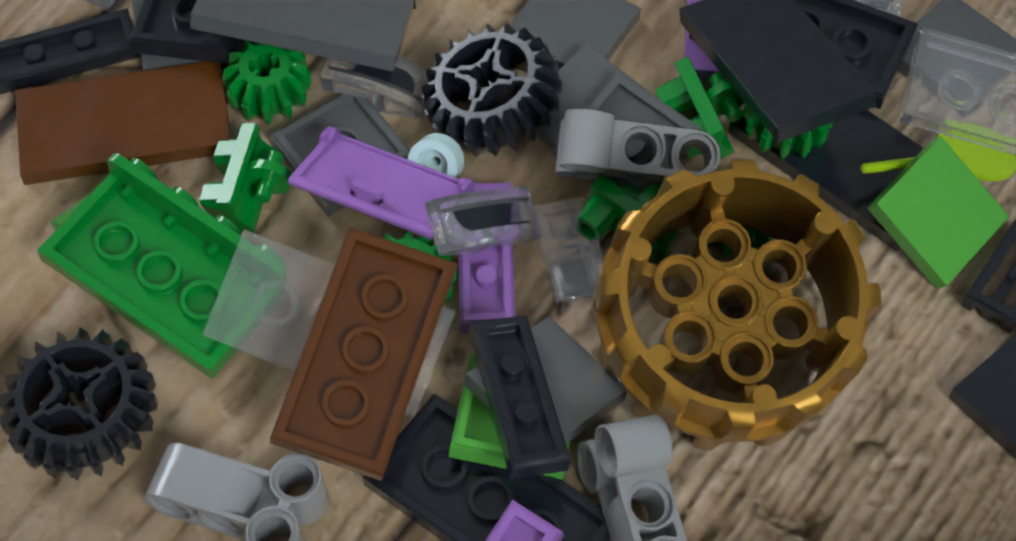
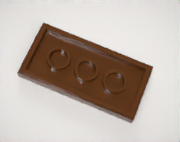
M205 61L15 90L20 176L24 185L109 172L107 160L114 153L122 155L129 161L132 158L139 159L147 166L214 156L218 141L232 139L221 63Z
M349 227L270 436V443L382 481L450 289L457 263Z

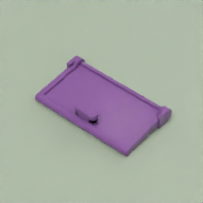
M328 126L319 136V144L291 174L288 184L432 240L452 213L442 214L441 209L464 205L472 192L474 181L465 177L461 179L452 177L342 135L339 129Z

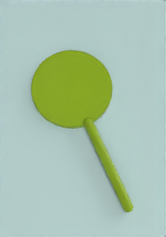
M954 124L944 127L937 136V138L942 136L979 180L1003 181L1012 177L1016 171L1015 151L1006 141L988 130L972 125ZM915 157L863 163L860 166V171L863 174L904 169Z

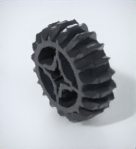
M507 22L496 32L487 23L483 33L477 35L467 29L465 40L458 43L449 39L450 51L448 53H435L436 67L425 70L427 84L422 86L421 89L426 108L424 111L427 118L433 124L436 133L451 137L459 144L462 150L467 147L468 151L475 157L486 147L496 157L501 146L508 145L517 151L518 140L523 137L536 140L535 127L550 126L551 117L549 112L559 110L558 94L563 91L562 80L558 73V63L555 56L551 55L547 44L540 37L534 38L533 34L529 33L526 27L516 32ZM514 69L526 72L527 77L517 76ZM458 102H467L470 107L469 110L465 111L458 108Z
M80 327L74 340L67 341L65 335L57 331L55 345L46 348L45 345L35 341L34 350L37 355L33 359L17 356V366L21 374L5 375V386L9 392L0 395V407L4 412L0 417L1 427L9 435L10 439L8 442L14 452L20 455L23 454L26 463L34 469L43 465L46 473L56 478L66 467L69 476L78 481L84 467L90 466L94 474L102 477L103 462L112 458L114 463L123 466L125 457L122 450L125 447L141 450L142 440L137 432L153 431L154 422L149 413L158 410V400L153 392L155 391L156 382L152 373L146 370L148 366L144 357L138 352L133 353L130 344L123 338L113 343L110 334H107L102 329L91 340L88 332ZM53 388L51 394L44 401H42L46 394ZM69 393H72L79 402L84 401L90 414H86L80 405L74 406ZM121 395L120 401L116 409L114 410L112 415L104 422V417L107 411L112 406L117 404L116 398ZM82 433V434H79V435L69 436V435H71V434Z

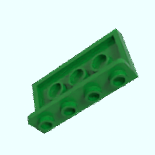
M114 153L107 160L110 174L37 250L40 260L203 374L213 379L289 291L286 264L283 258L269 246L260 244L257 247L242 237L238 227L226 217L217 215L214 218L199 208L197 201L184 189L177 186L171 189L157 180L155 173L141 160L132 158L129 161L122 155Z

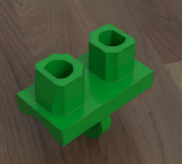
M688 56L675 62L674 64L680 75L655 89L659 99L680 114L696 108L699 116L690 119V121L700 127L702 132L708 133L716 140L720 148L721 159L735 153L718 115H726L729 122L738 121L743 116L740 107L745 103L721 72L715 73L709 78L712 87L706 92ZM693 146L686 153L688 158L702 154L700 150Z
M242 123L237 139L218 141L214 153L215 166L225 176L223 182L204 184L199 198L200 205L209 215L214 218L217 215H221L230 219L240 232H255L263 203H269L272 194L286 193L291 186L288 184V180L292 173L285 166L281 165L284 156L261 139L259 135L260 128L256 123Z
M600 174L591 184L587 203L578 218L577 232L590 242L599 244L610 230L616 231L626 212L632 210L639 211L647 202L656 197L661 186L653 182L642 192L628 182L621 189ZM678 230L662 236L651 244L652 251L648 260L649 263L655 261L659 264L671 255L672 251L670 248L678 236Z

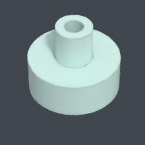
M433 133L423 137L411 148L408 155V160L455 178L459 177L464 168V154L461 147L454 139L441 133Z

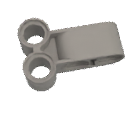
M568 109L565 111V118L561 120L555 173L564 177L596 180L602 174L608 177L662 183L664 178L680 169L687 170L679 160L680 149L684 146L696 147L704 157L703 170L697 172L688 170L696 176L714 172L721 158L720 148L716 140L708 133L699 130L614 120V115L590 109ZM633 139L644 141L651 150L650 162L645 165L632 163L625 154L626 142Z
M658 414L599 425L595 432V439L582 441L578 445L577 465L579 475L586 490L590 493H598L611 541H687L665 468L670 464L672 458L671 437L665 421ZM631 499L639 501L645 506L648 512V523L639 520L634 515L631 509Z
M171 443L168 445L149 484L144 500L148 505L165 515L245 541H267L279 534L288 535L290 537L288 541H305L300 525L314 523L324 515L328 508L329 495L320 466L315 459L306 454L294 453L286 455L278 460L271 471L189 445ZM309 483L312 485L310 490L304 495L297 497L287 495L289 489L296 484Z

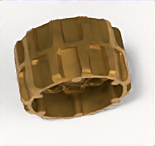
M732 158L725 170L699 176L692 174L688 170L680 169L664 178L656 197L647 202L639 211L632 210L626 212L616 228L599 275L592 307L597 312L598 332L601 340L597 355L599 363L604 371H609L612 375L617 376L627 392L635 399L636 405L633 415L639 418L658 414L665 423L686 434L692 435L691 444L694 448L712 451L718 445L727 442L756 441V444L762 447L779 442L791 431L823 411L860 373L868 358L867 349L863 348V343L869 321L881 307V288L878 283H868L866 269L859 251V247L866 236L855 220L851 219L845 224L838 214L819 197L818 183L802 174H799L792 181L785 177L759 171L752 159ZM691 226L692 233L695 237L699 238L693 249L692 257L684 254L670 255L662 260L658 266L648 262L652 251L651 244L674 230ZM743 226L756 229L776 240L767 242L759 250L752 248L749 234ZM712 242L727 244L733 251L734 260L730 262L715 260L709 254L707 244ZM765 262L779 263L785 268L788 274V281L776 283L769 280L763 272L762 264ZM806 269L814 279L822 297L827 330L818 327L817 314L811 304L801 297L793 296V291L804 278ZM669 276L681 277L689 284L691 294L683 298L673 297L664 289L662 280ZM638 285L648 289L649 301L654 310L664 317L671 318L660 337L659 344L651 346L649 350L645 347L637 332L629 307L628 299L634 296ZM725 296L738 299L744 306L745 316L738 319L727 317L719 309L718 299ZM787 317L793 320L799 329V339L788 340L779 336L774 328V318ZM680 331L693 333L701 343V352L695 355H687L680 352L673 343V334ZM804 348L810 350L806 356V366L811 371L817 372L810 386L790 396L777 399V393L772 386L767 384L760 385L772 369L773 358L781 360L790 359L799 354ZM733 352L748 354L754 360L756 374L752 376L737 374L729 364V354ZM704 364L712 366V374L716 383L724 391L737 395L739 403L703 395L677 381L666 371L669 369L679 374H692L701 369Z

